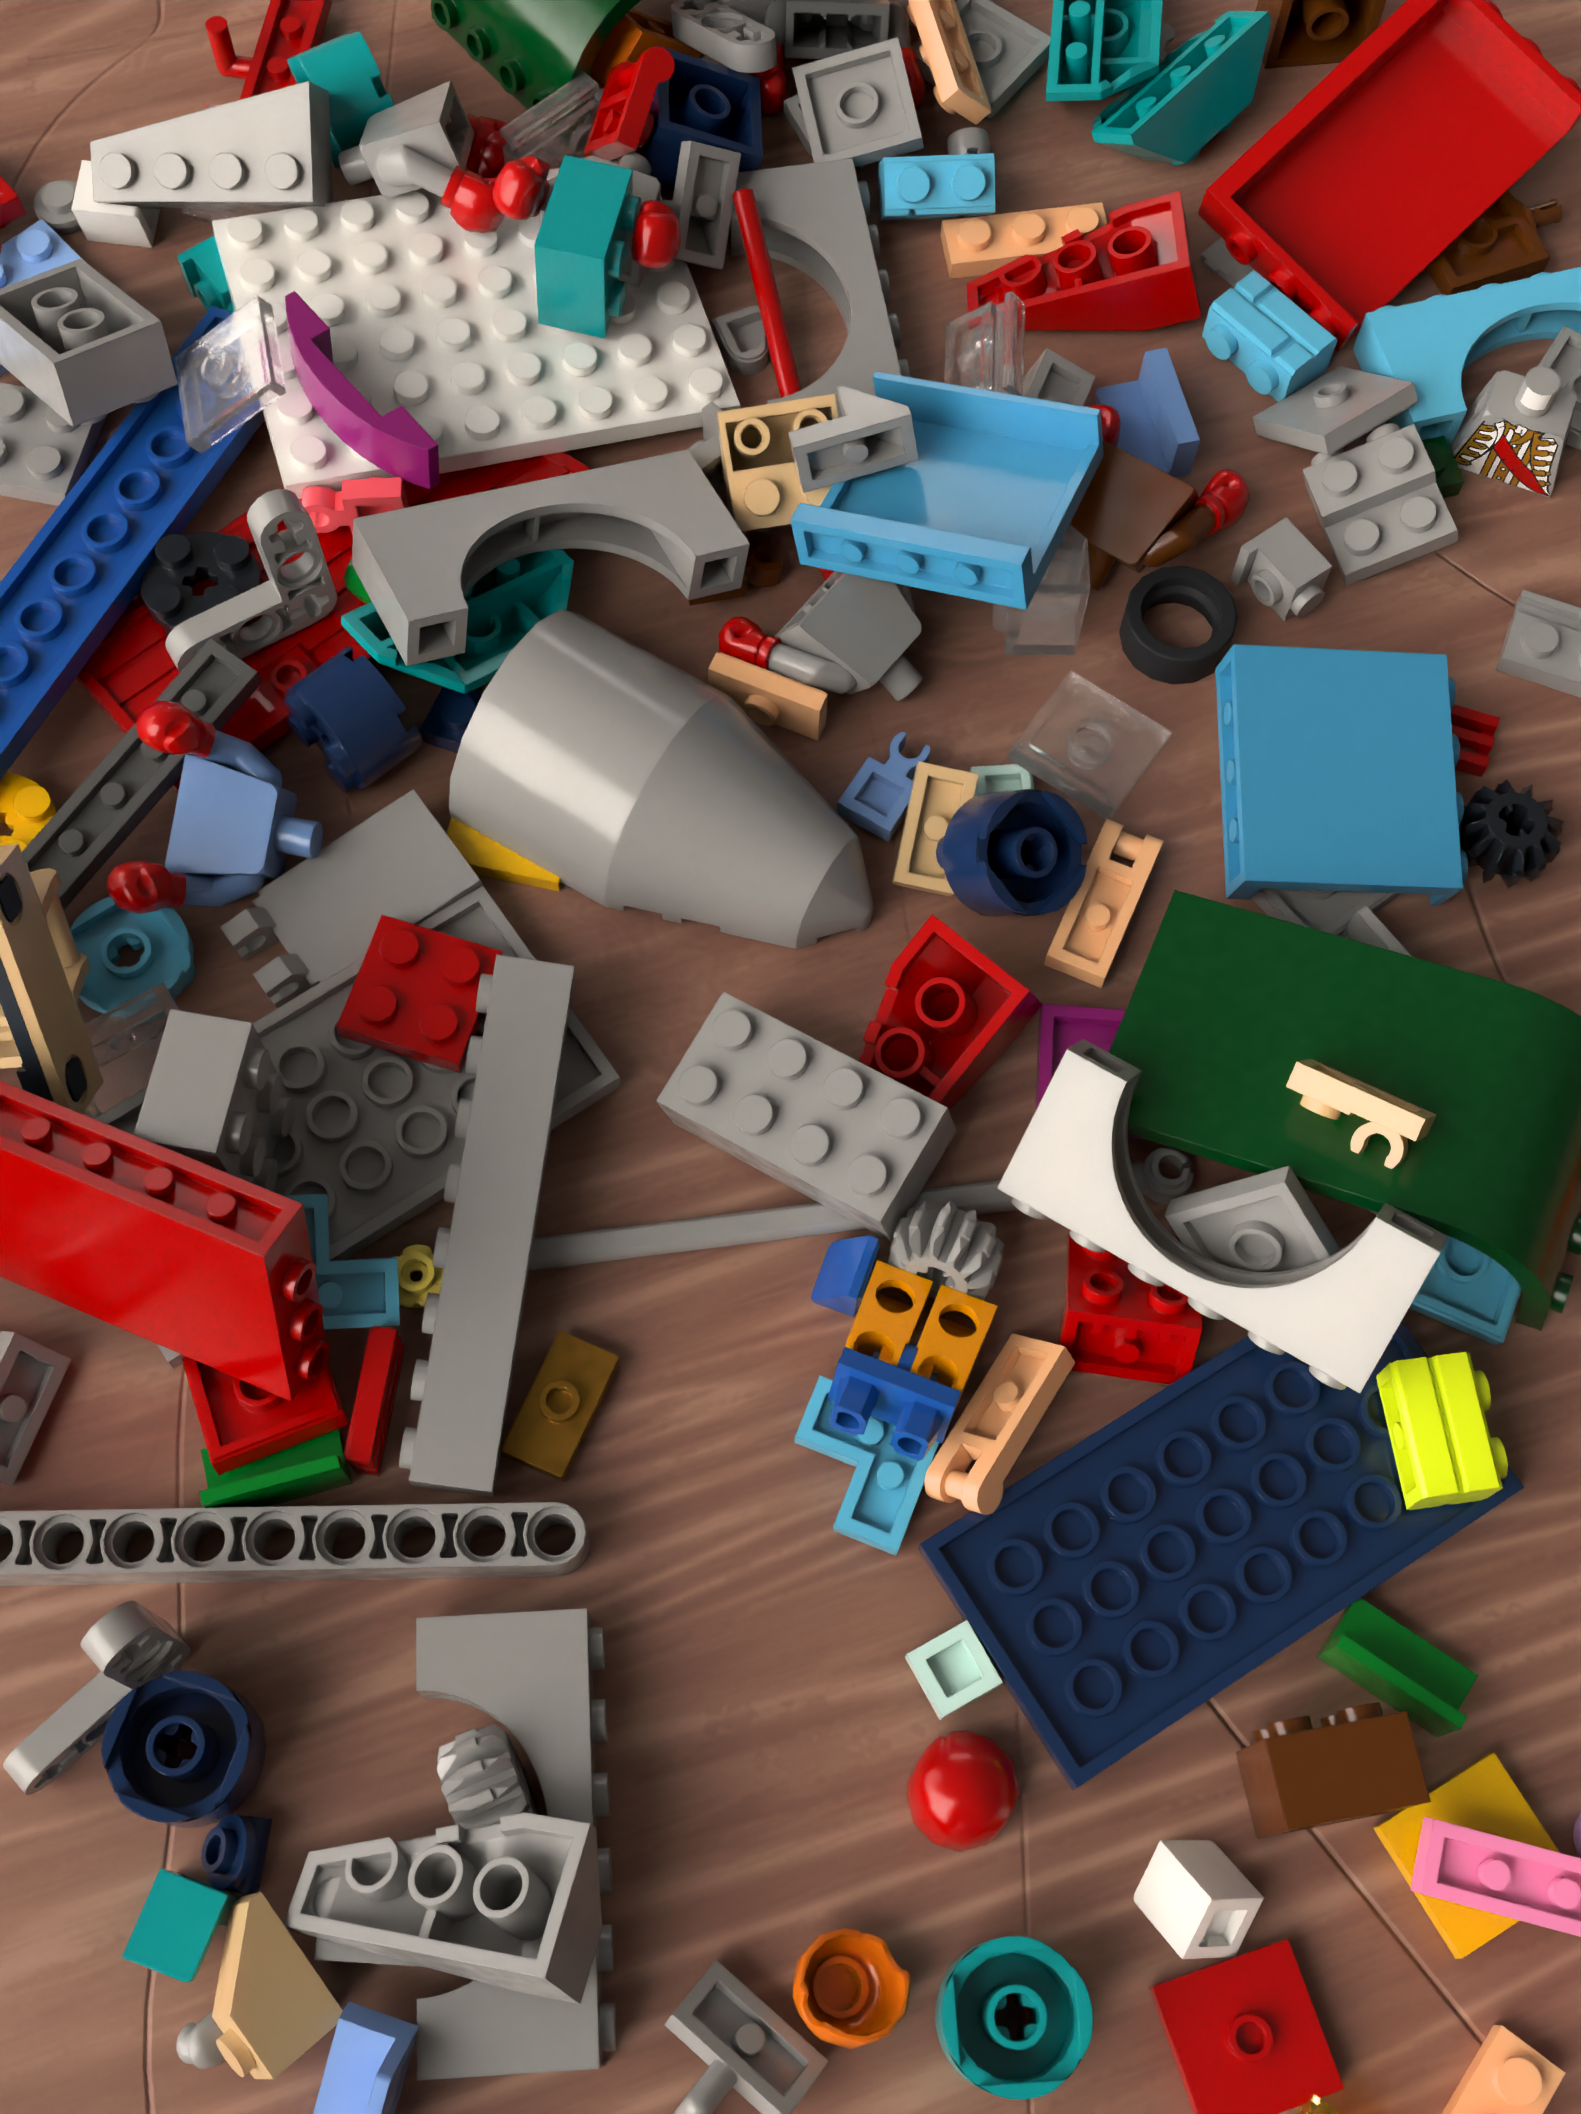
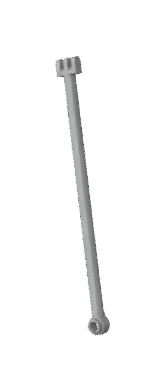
M1170 1147L1158 1148L1151 1152L1144 1162L1131 1164L1141 1194H1145L1155 1202L1168 1204L1171 1199L1184 1196L1193 1182L1194 1173H1189L1192 1162L1186 1154L1178 1149ZM1166 1162L1172 1163L1180 1170V1177L1171 1180L1163 1177L1158 1170V1165ZM1001 1180L923 1189L912 1208H920L925 1200H930L941 1207H945L949 1201H953L959 1210L965 1212L976 1210V1215L1018 1210L1012 1204L1013 1197L997 1189ZM818 1202L536 1237L533 1242L529 1271L864 1230L867 1228Z

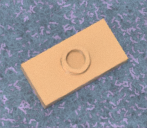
M716 652L708 668V685L730 696L752 721L765 726L775 724L814 740H819L826 725L828 694L825 691L722 652Z

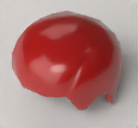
M970 1730L951 1731L945 1737L939 1736L926 1748L907 1782L906 1796L913 1823L933 1844L962 1852L987 1845L999 1835L1013 1815L1020 1792L1013 1760L994 1739Z

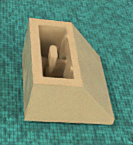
M835 393L717 412L728 511L743 534L791 527L790 519L800 503L815 506L822 504L832 485L803 493L797 475L788 432L838 418Z

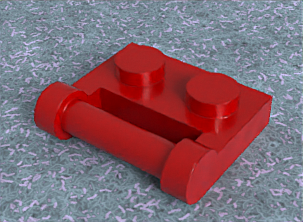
M660 46L651 47L640 55L637 62H622L611 69L583 155H594L610 161L637 150L638 146L642 147L646 143L654 123V115L649 113L657 86L671 78L674 72V59L667 49Z

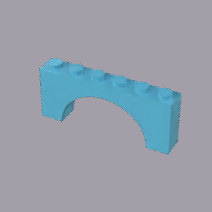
M1581 267L1554 273L1541 272L1522 280L1503 284L1490 283L1471 291L1452 295L1439 294L1424 301L1396 307L1392 305L1383 306L1373 312L1366 313L1353 347V352L1361 370L1413 382L1418 402L1414 403L1412 407L1386 421L1385 425L1394 423L1402 429L1414 424L1421 440L1445 435L1448 445H1452L1467 412L1463 399L1461 376L1470 365L1482 356L1506 345L1528 340L1555 339L1563 326L1581 334Z

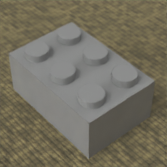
M81 258L0 289V364L73 427L80 424L89 425L103 420L109 412L131 403L148 402L154 399L160 391L178 384L161 320Z
M170 1009L134 1135L274 1191L278 1174V1163L276 1159H273L278 1137H286L290 1131L294 1116V1100L289 1098V1094L282 1082V1076L277 1073L270 1059L269 1050L265 1049L251 1022Z

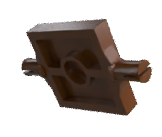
M1508 190L1433 261L1425 271L1429 273L1440 293L1445 295L1475 290L1490 283H1508L1544 272L1550 255L1537 236V228L1560 222L1562 219L1561 204L1557 206L1559 201L1552 199L1549 202L1529 208L1512 196Z

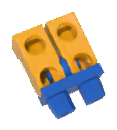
M877 1260L846 1345L837 1364L828 1399L833 1401L829 1423L831 1427L853 1436L864 1434L871 1416L896 1425L889 1445L897 1453L920 1461L924 1459L935 1441L943 1442L949 1423L981 1352L998 1306L941 1284L919 1342L915 1345L911 1341L921 1320L933 1281ZM886 1287L900 1288L911 1297L913 1306L881 1295L879 1290ZM949 1311L962 1312L973 1320L976 1331L940 1316Z

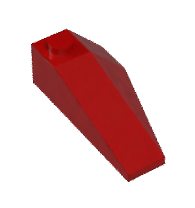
M1181 191L1122 206L1108 213L1110 223L1084 236L1076 229L1062 236L1063 246L1039 258L1026 254L967 283L968 322L971 330L1148 331L1201 318L1197 278Z
M932 914L892 963L884 983L887 988L874 1021L870 1020L863 1037L865 1045L858 1061L948 1107V1110H950L1006 1051L1040 1009L1042 1003L1029 989Z

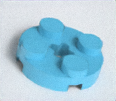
M107 897L83 911L76 918L70 929L78 953L87 956L91 967L85 978L79 998L87 1006L106 1014L113 1021L129 1022L136 1017L146 1016L164 1008L182 992L183 988L192 983L196 975V966L193 962V941L184 922L174 909L164 908L155 912L136 914L118 908L112 898ZM129 945L134 951L145 947V952L140 956V961L131 967H117L114 965L121 959L118 952L121 947Z

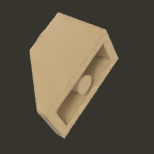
M262 1892L242 1896L230 1907L212 2018L223 2033L216 2040V2044L230 2067L241 2077L246 2076L250 2072L254 2079L274 2080L337 2025L343 2010Z

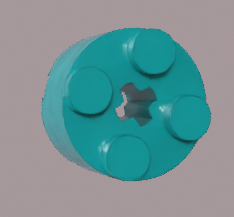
M359 30L350 34H343L287 59L297 84L311 81L329 91L331 162L334 168L340 166L338 159L340 152L359 145L368 118L394 106L390 94L386 93L379 77L381 73Z
M1008 1936L987 1940L974 1945L950 1964L941 1981L936 1997L935 2026L941 2048L950 2064L960 2076L977 2088L993 2095L1007 2099L1025 2100L1053 2092L1074 2072L1090 2044L1093 2014L1090 1997L1084 1981L1061 1954L1039 1940L1021 1936ZM1013 1993L1015 2005L1027 2007L1030 2015L1029 2023L1019 2024L1016 2031L1017 2038L1010 2040L1007 2027L996 2025L994 2015L995 2010L1005 2008L1007 2002L1006 1995Z

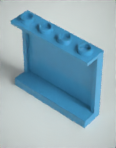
M876 371L872 377L875 395L909 407L919 460L833 484L820 506L800 503L790 519L800 564L1027 610L1104 457L1101 410Z
M1234 644L1215 668L1226 899L1250 900L1264 888L1429 894L1430 906H1440L1462 890L1468 873V859L1466 853L1460 850L1459 825L1463 818L1464 802L1461 793L1456 792L1455 767L1459 759L1460 744L1457 735L1452 734L1451 710L1455 702L1456 687L1453 678L1448 677L1447 655Z

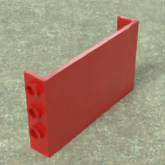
M1407 0L1206 189L1198 215L1225 240L1227 250L1237 262L1242 265L1249 264L1275 288L1338 340L1335 350L1339 352L1359 333L1366 313L1387 306L1573 130L1581 118V89L1572 78L1561 75L1542 56L1540 48L1534 41L1527 37H1522L1504 20L1499 8L1492 1Z
M0 1081V1277L289 1401H293L306 1380L313 1381L319 1376L328 1359L329 1344L326 1342L322 1319L323 1306L319 1301L315 1277L316 1265L312 1259L302 1203Z

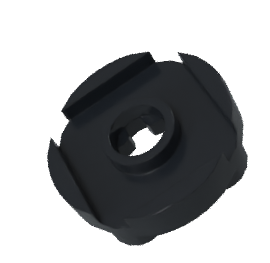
M199 532L185 536L169 534L160 539L155 546L156 557L142 575L141 595L153 621L161 625L165 634L168 635L174 627L183 621L264 583V578L249 545L240 536H229L216 532ZM205 580L217 583L216 586L206 587L204 595L196 596L192 589L195 584Z

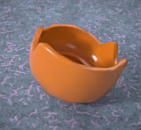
M840 1928L820 1934L797 1959L793 1999L800 2017L816 2037L846 2049H853L881 2041L907 2014L911 1979L909 1972L903 1970L897 1964L887 1942L883 1938L869 1933H861L859 1930Z

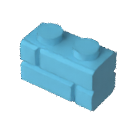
M994 153L883 157L878 163L880 221L958 218L960 215L968 218L993 214L996 206Z
M1255 270L1237 282L1233 289H1228L1213 301L1209 307L1201 336L1205 339L1208 349L1215 357L1220 360L1228 359L1246 374L1249 384L1256 392L1263 395L1270 394L1278 402L1324 374L1338 340Z

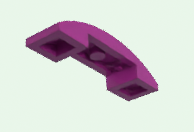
M295 291L286 295V316L294 368L307 398L318 415L345 444L382 470L393 476L401 477L407 482L428 489H432L440 484L438 444L402 405L381 416L333 364L330 328Z

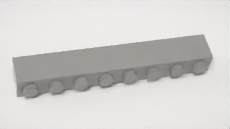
M496 954L493 975L482 973L480 977L476 1012L486 1013L483 1037L472 1035L470 1037L465 1074L476 1076L472 1100L460 1099L455 1125V1137L465 1139L462 1163H449L444 1191V1202L455 1203L451 1228L439 1227L433 1256V1267L444 1268L440 1294L428 1292L422 1321V1333L433 1334L429 1361L416 1360L410 1399L422 1401L418 1427H405L399 1458V1468L410 1469L409 1482L413 1487L494 1497L573 994L574 966Z

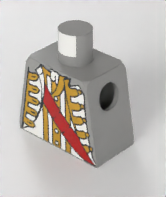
M1534 367L1527 372L1526 376L1507 370L1497 371L1467 409L1466 415L1452 443L1451 451L1458 468L1550 497L1565 452L1578 396L1573 391L1560 387L1561 380L1559 375L1548 367Z

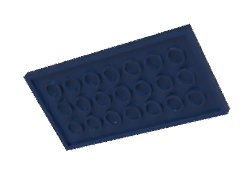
M1402 1321L1361 1393L1349 1387H1346L1344 1390L1330 1387L1310 1373V1365L1287 1352L1283 1355L1268 1352L1246 1336L1005 1489L1002 1500L993 1513L983 1515L971 1511L919 1544L918 1550L962 1619L964 1621L968 1620L999 1677L1072 1791L1524 1488L1508 1466L1507 1476L1501 1479L1503 1488L1487 1499L1415 1510L1406 1509L1376 1376L1389 1363L1420 1357L1429 1358Z

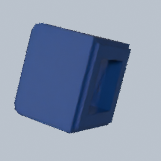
M868 1235L837 1240L831 1243L812 1291L811 1300L818 1305L854 1317L855 1313L858 1312L876 1261L878 1260L879 1238Z

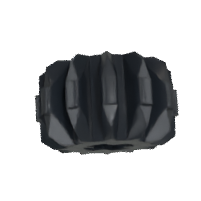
M1508 780L1498 784L1494 791L1483 786L1482 789L1475 792L1470 802L1464 805L1463 818L1459 825L1460 849L1467 851L1468 867L1478 865L1484 869L1482 872L1483 883L1491 881L1496 874L1501 876L1508 888L1518 884L1522 877L1532 882L1533 879L1538 878L1543 873L1548 863L1553 862L1560 851L1559 846L1561 842L1557 838L1562 832L1564 821L1548 816L1553 809V799L1537 802L1532 798V784L1523 788L1520 793L1515 792Z

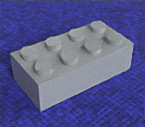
M724 991L656 1100L673 1124L890 1242L894 1238L893 1234L899 1220L905 1216L908 1208H912L957 1131L948 1107Z

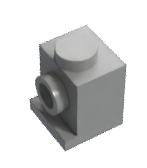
M1285 517L1241 546L1230 579L1237 586L1247 581L1251 585L1256 598L1263 605L1270 606L1285 621L1294 614L1298 618H1302L1321 603L1325 596L1323 588L1332 565L1293 523Z

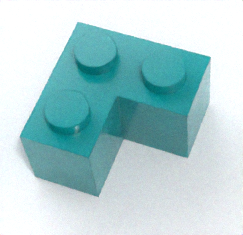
M564 155L534 244L538 324L605 338L612 316L621 317L627 294V282L619 280L623 274L627 255V242L623 240L626 232L633 233L636 217L639 215L641 208V197L633 196L632 169Z

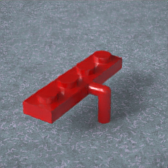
M271 0L253 57L235 54L225 18L213 16L206 21L205 26L219 73L225 77L245 79L239 100L297 84L287 59L320 45L332 5L331 0Z

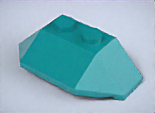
M1053 0L1046 101L1103 100L1158 74L1163 0Z
M1227 11L1214 20L1215 24L1210 29L1195 34L1166 55L1165 61L1159 64L1158 74L1130 86L1094 118L1091 131L1094 142L1144 160L1170 162L1172 165L1185 164L1195 159L1200 154V149L1217 133L1229 128L1233 124L1234 118L1253 101L1271 26L1269 11Z
M562 549L534 552L507 561L479 579L464 598L468 606L465 653L406 666L372 602L342 615L341 625L378 663L425 682L466 694L492 680L509 652L537 622L560 609L567 611L574 561Z

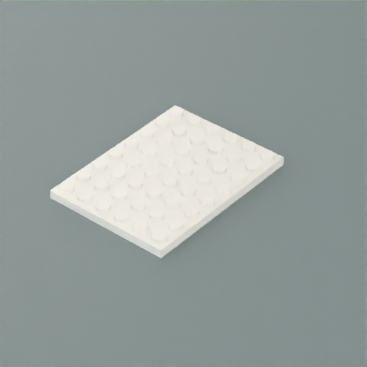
M620 159L610 160V162L618 164ZM560 168L550 169L546 180L557 177ZM417 189L390 198L378 195L326 203L325 207L305 206L212 221L214 237L284 489L294 492L299 499H302L303 489L310 486H322L334 491H341L342 480L366 479L374 476L395 478L396 476L375 466L345 444L318 415L307 398L296 374L290 349L285 296L294 291L330 328L333 364L374 409L383 416L402 405L438 444L439 474L703 427L702 408L710 402H714L722 411L740 408L738 397L686 262L673 260L666 268L661 269L646 267L639 287L627 284L623 313L621 317L612 316L606 337L600 338L538 324L534 244L540 229V214L527 220H514L506 216L495 232H469L460 227L452 218L450 208L441 205L442 197L425 189Z

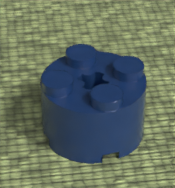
M349 646L287 689V697L284 699V703L291 713L286 717L288 725L306 747L316 743L329 760V762L324 764L327 773L346 794L355 787L364 790L423 745L417 726L414 725L406 731L399 720V714L406 710L399 696L381 673L363 655L353 661V648Z
M1033 789L989 792L969 799L956 811L949 822L945 836L937 844L936 858L940 867L944 869L947 881L954 894L971 910L984 916H1035L1061 909L1078 892L1084 880L1087 866L1081 865V845L1087 844L1086 831L1076 810L1058 794Z
M173 1671L162 1674L141 1687L137 1686L118 1703L107 1722L103 1735L101 1749L103 1765L107 1769L114 1793L120 1802L136 1815L174 1827H202L218 1823L225 1816L233 1814L254 1790L264 1766L266 1750L265 1730L263 1721L252 1705L235 1690L213 1677L199 1672ZM178 1741H191L197 1745V1750L192 1760H182L179 1756L173 1754L174 1747Z

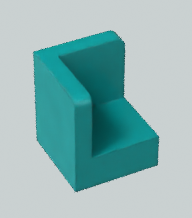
M160 1868L122 1958L182 1982L194 1981L218 1925H228L230 1907L241 1897L225 1890L215 1889L212 1885L179 1872Z

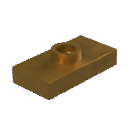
M559 1330L500 1450L502 1456L563 1483L621 1363L620 1356Z

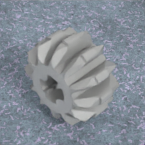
M925 1200L920 1208H908L905 1216L899 1220L889 1248L890 1256L887 1264L933 1281L929 1293L931 1298L936 1299L942 1284L984 1300L988 1290H991L994 1286L1003 1261L1002 1252L1005 1244L995 1236V1225L989 1222H981L976 1218V1210L968 1212L959 1210L953 1201H949L945 1207H941L934 1201Z
M495 1724L479 1730L475 1727L456 1735V1740L439 1747L436 1770L441 1779V1790L445 1795L449 1813L452 1815L456 1825L459 1824L464 1829L500 1823L501 1816L522 1812L538 1814V1809L532 1795L533 1791L529 1785L526 1770L519 1759L517 1749L513 1747L509 1734Z

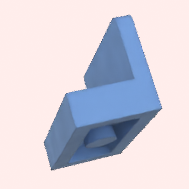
M1167 347L1145 351L1138 380L1098 388L1096 390L1095 402L1096 404L1112 406L1118 411L1121 422L1118 448L1173 477L1190 475L1200 438Z
M349 2001L338 2019L313 2114H395L419 2026Z

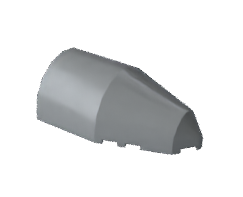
M561 609L537 622L509 652L483 692L462 736L450 776V818L452 817L560 877V882L607 908L624 911L626 906L662 914V920L680 924L682 919L719 926V932L794 949L817 944V938L857 928L859 933L870 925L874 907L859 836L730 696L575 612Z

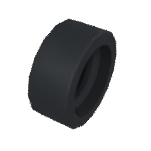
M1187 566L1161 567L1143 576L1129 593L1119 630L1122 650L1134 668L1153 680L1172 685L1199 681L1213 674L1216 666L1228 652L1238 619L1234 599L1220 581L1205 571ZM1178 603L1190 606L1201 613L1211 625V637L1208 642L1198 647L1178 648L1166 645L1152 636L1144 625L1145 612L1158 604Z

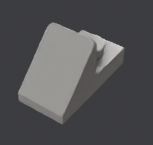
M694 141L681 142L673 200H660V202L667 205L675 213L681 227V245L674 260L723 269L733 208L732 195L736 189L741 153Z
M837 386L842 417L788 432L797 475L803 493L919 460L909 407L849 387Z

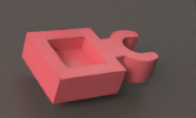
M374 476L366 479L342 480L341 491H334L322 486H310L302 491V505L307 513H309L316 533H328L336 530L339 526H350L353 535L354 518L410 507L401 477L383 478Z

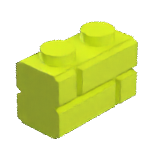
M1466 1351L1436 1355L1431 1358L1420 1357L1397 1360L1389 1363L1376 1376L1407 1510L1481 1501L1503 1488L1501 1479L1507 1476V1456L1501 1440L1498 1437H1490L1484 1411L1490 1409L1491 1405L1490 1387L1483 1371H1474L1470 1353Z

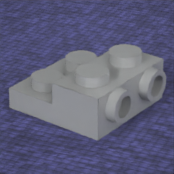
M1394 423L1380 426L1368 435L1366 444L1346 452L1341 448L1331 455L1318 453L1312 459L1311 466L1303 469L1307 495L1346 586L1458 541V530L1438 488L1435 469L1414 424L1402 429Z

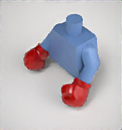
M156 701L140 712L135 723L138 737L148 747L156 751L173 755L185 754L165 866L147 861H129L115 866L107 877V892L118 908L136 914H143L164 908L178 909L182 905L223 907L257 893L263 886L265 879H277L283 875L287 854L312 859L317 857L323 839L321 822L294 817L297 794L282 788L281 772L251 743L216 730L212 723L201 720L193 711L179 702Z

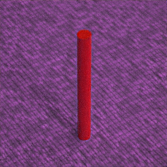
M744 188L734 192L732 198L780 398L794 394L802 390L754 190Z

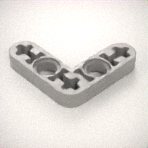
M677 0L671 4L673 36L676 39L737 72L757 73L767 71L777 65L776 34L772 29L762 25L764 24L766 9L773 0Z
M276 489L267 492L255 500L247 513V523L269 580L183 621L168 634L165 641L166 650L179 672L183 670L210 638L239 659H242L318 622L334 609L337 602V593L313 521L294 492L288 489ZM283 520L287 529L277 533V524ZM305 552L296 561L282 566L292 556ZM262 615L256 622L242 627L247 621Z
M127 1601L109 1611L89 1629L83 1637L80 1646L99 1668L100 1672L26 1737L4 1761V1769L26 1796L32 1795L52 1783L103 1737L112 1712L124 1696L137 1686L141 1687L162 1674L176 1671L188 1658L191 1652L190 1647L166 1620L136 1601Z

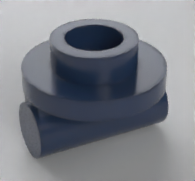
M229 1814L208 1833L203 1844L201 1859L203 1868L207 1872L208 1880L215 1889L246 1894L259 1892L272 1819Z

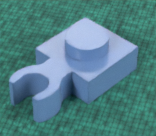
M900 732L893 738L890 744L889 757L885 765L871 757L867 758L837 802L838 815L887 842L890 841L906 817L913 784L911 779L914 778L918 761L928 763L930 756V746L927 744L918 757L906 758L902 756L900 752L905 747L907 737L905 732Z

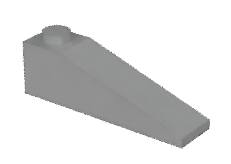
M522 1812L501 1816L500 1823L464 1829L457 1824L436 1828V1835L398 1842H395L390 1837L310 1851L283 1924L290 1931L493 1986L581 2004L602 1931L596 1828L591 1823Z

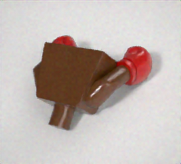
M1104 404L1089 406V408L1101 410L1104 457L1066 530L1070 537L1085 544L1069 573L1071 577L1099 591L1115 561L1137 573L1143 571L1146 566L1160 567L1193 548L1205 536H1210L1227 529L1241 519L1250 500V492L1245 479L1238 472L1230 469L1220 470L1211 478L1199 497L1194 487L1117 447L1121 422L1119 413L1115 408Z

